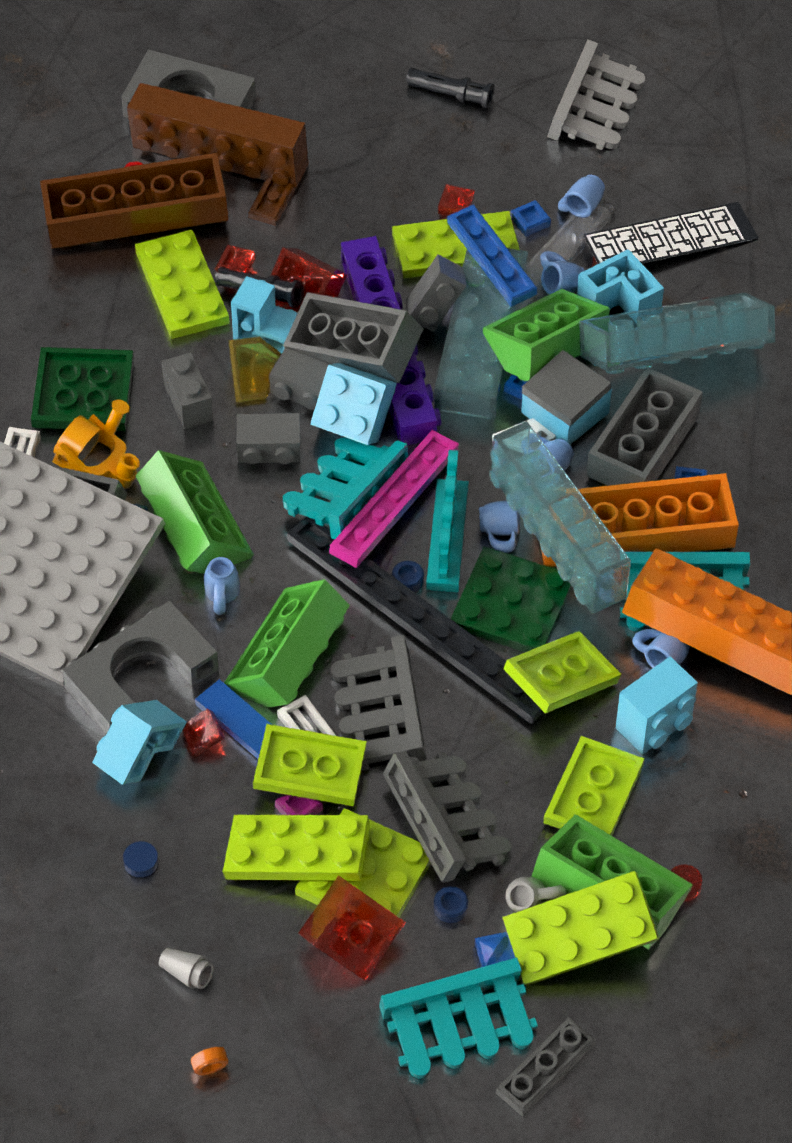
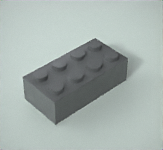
M307 292L283 347L330 364L342 363L400 383L423 328L406 310Z
M647 367L589 451L586 476L607 486L656 481L699 417L703 391Z

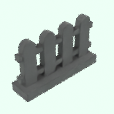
M404 635L391 637L393 647L391 650L386 651L385 647L381 646L376 647L377 653L352 657L351 653L343 654L344 660L334 662L330 668L331 675L336 682L347 681L348 687L339 689L334 696L339 709H351L352 715L342 718L339 722L342 736L345 738L356 737L357 740L365 741V735L388 730L390 732V737L367 741L361 771L370 769L369 764L390 760L396 752L406 751L408 756L417 757L418 761L427 760L411 659ZM397 671V677L390 678L389 673ZM381 675L380 681L360 685L356 683V679ZM401 699L402 705L394 706V700ZM385 702L386 708L361 713L360 707ZM406 727L407 733L399 734L398 728Z
M406 751L396 752L384 770L383 776L441 882L454 880L462 866L466 871L474 869L476 863L493 861L494 865H501L510 852L512 845L503 836L493 837L490 830L496 823L495 814L488 809L477 810L475 803L481 796L480 788L471 782L462 783L459 778L466 769L465 761L458 756L448 757L445 752L438 753L435 759L418 761L417 757H409ZM447 780L450 784L433 788L431 782ZM462 806L465 811L448 815L446 809ZM477 833L480 838L463 842L461 836Z

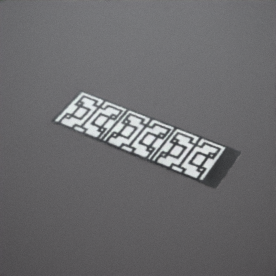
M739 202L583 234L597 264L627 249L641 263H647L759 238Z

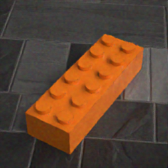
M726 473L536 493L534 518L543 563L548 567L618 560L619 552H653L655 548L664 552H698L735 548L739 524Z
M655 548L632 584L622 613L792 695V612L784 610L763 600L759 596L734 586L730 582L724 581L669 553Z

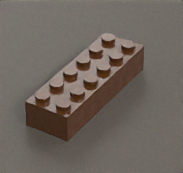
M144 83L139 84L127 106L132 144L134 148L142 151H150L178 159L217 153L220 169L223 171H230L266 180L269 177L272 178L274 183L279 185L291 183L295 188H297L309 163L305 122Z
M217 153L40 181L51 249L229 220L226 193Z

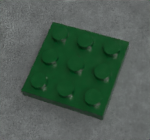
M41 347L31 414L32 428L66 429L78 416L82 415L89 420L93 414L105 425L113 409L112 402L114 400L120 399L129 405L134 363L133 350ZM128 413L123 415L116 431H126Z
M483 546L450 619L473 636L522 652L530 651L549 642L573 587L575 575Z

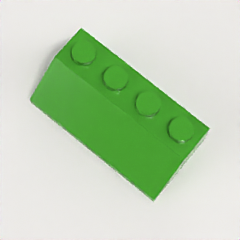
M560 289L483 327V334L504 370L518 376L520 380L529 381L562 350L575 358L606 342L608 338L610 308L567 290Z
M158 450L135 475L142 487L143 495L149 500L154 509V515L163 518L165 522L163 528L167 533V540L174 546L180 557V564L186 570L204 574L209 562L216 557L228 558L235 565L250 559L254 555L203 462Z
M325 579L285 588L224 683L237 695L267 708L291 703L298 694L297 689L302 681L313 671L312 665L317 657L328 647V640L334 630L343 623V616L350 605Z
M576 814L541 847L531 876L540 880L545 887L563 886L566 889L567 895L636 871L659 938L670 925L693 885ZM656 941L643 945V947L649 950Z

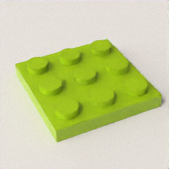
M344 808L340 815L358 814ZM369 819L370 827L361 881L300 880L295 888V895L385 937H389L431 862L420 842Z

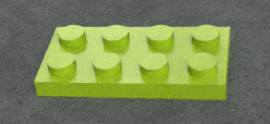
M510 212L481 214L516 261L521 263V253ZM447 219L392 226V236L403 279L423 276L438 254L464 267V271L481 268L448 225Z
M192 229L135 244L137 257L171 339L229 324L228 312Z
M234 815L222 871L225 880L361 881L370 827L368 815Z
M636 871L502 917L515 958H518L522 970L521 977L523 983L526 986L660 940Z

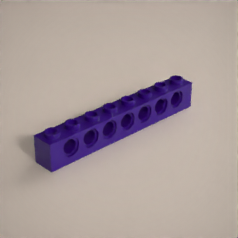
M372 236L341 242V264L353 301L402 310L403 305L400 292H394L393 289L395 287L393 271L386 268L388 260L385 247H379L377 237ZM417 344L400 383L396 384L389 407V413L398 441L406 443L407 446L421 443L432 430L437 432V427L442 424L439 409L432 406L434 398L431 385H425L424 382L426 373L423 361H417L416 355H418Z

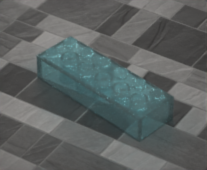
M507 248L527 274L528 251ZM466 250L463 263L466 287L453 306L434 388V408H438L441 412L495 420L506 371L485 338L483 327L518 311L521 302L510 307L470 252Z
M739 293L580 320V355L591 362L592 365L604 369L608 374H620L624 372L625 368L648 369L653 367L654 363L659 362L676 364L681 362L682 358L705 359L710 353L733 354L739 348L761 349L764 347V344L775 342V306L750 294Z
M525 421L494 435L493 449L490 452L492 467L489 472L492 483L496 488L502 489L510 508L513 511H518L523 518L526 530L530 534L534 533L540 542L544 555L548 558L551 557L555 562L560 577L564 581L568 580L574 588V593L581 605L585 604L590 612L595 614L626 599L631 565L630 558L530 424Z

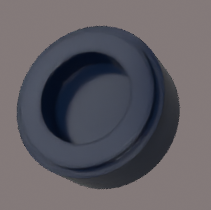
M402 561L396 564L392 570V576L413 592H417L423 586L424 571L418 563Z
M144 841L130 844L123 854L124 867L134 877L142 878L151 875L158 867L156 848Z
M449 886L440 889L434 897L433 909L435 915L446 923L461 921L468 912V897L463 890L457 887Z

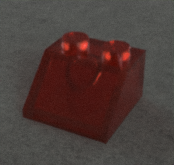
M282 247L270 275H277L281 280L289 282L294 280L302 281L305 289L304 298L307 292L337 298L347 277L346 273L298 248ZM303 300L297 308L290 307L288 303L276 301L275 304L298 313Z
M338 875L298 934L366 981L406 922Z

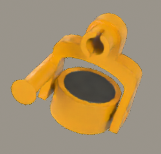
M117 399L112 402L113 409L105 425L94 414L89 420L82 415L75 418L57 441L53 450L55 456L52 462L62 468L117 479L124 489L132 486L136 479V470L140 465V461L135 455L125 453L127 449L125 442L115 435L123 415L130 410L129 405L125 401ZM97 442L111 449L110 456L102 463L91 467L83 463Z

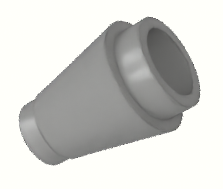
M166 948L159 959V966L165 969L190 989L205 988L213 975L214 965L203 955Z

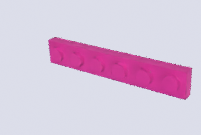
M432 430L330 544L329 554L357 568L448 464L449 450H458L459 443Z

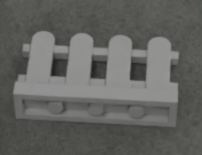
M587 40L553 117L547 137L558 141L561 132L564 131L569 133V138L575 139L577 136L595 143V148L602 150L603 147L615 149L619 145L621 136L611 128L623 129L629 121V115L625 111L620 110V107L632 109L637 101V95L633 91L628 90V88L641 89L646 78L642 72L636 70L637 66L630 64L627 67L609 60L610 56L604 53L602 57L596 55L598 43ZM587 72L593 73L594 76L587 74ZM601 77H604L606 79H609L622 85L621 87L617 86L615 84L602 80ZM579 91L586 93L585 96L579 94ZM594 96V97L599 98V99H601V100H604V101H607V102H609V103H612L613 106H610V105L604 104V103H602V102H599V101H597V100H594V99H592V97ZM571 111L576 112L577 115H573V114H571L570 112H571ZM584 116H586L593 120L604 123L605 125L601 126L599 124H596L583 118Z

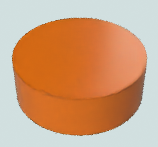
M224 1047L205 1049L190 1059L194 1073L198 1075H208L223 1069L229 1062Z

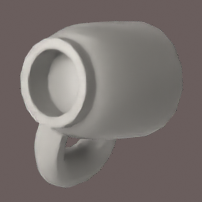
M525 876L517 878L509 884L505 898L507 905L512 911L519 912L542 904L547 899H556L566 895V889L561 885L545 888L540 880Z

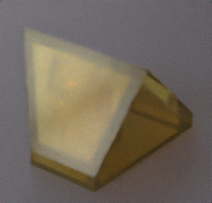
M260 336L228 340L230 370L236 402L266 399L270 393L269 374L282 353Z

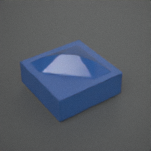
M507 932L475 938L474 944L481 967L515 958Z

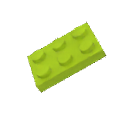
M580 631L507 659L503 668L544 713L618 683L621 677V673Z
M266 724L253 780V789L354 806L367 741Z
M581 736L547 808L543 823L561 829L576 814L612 836L644 766V758Z

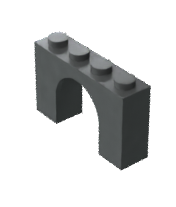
M148 49L121 96L123 117L127 118V106L140 83L177 92L197 91L206 94L214 101L251 109L256 100V83L254 77Z
M170 600L160 607H154L146 616L134 624L126 625L120 633L107 641L98 643L92 651L81 658L73 659L62 669L65 689L105 734H107L112 725L111 718L114 712L121 705L135 703L114 680L115 673L126 661L139 656L162 658L169 662L191 687H194L219 670L217 651Z

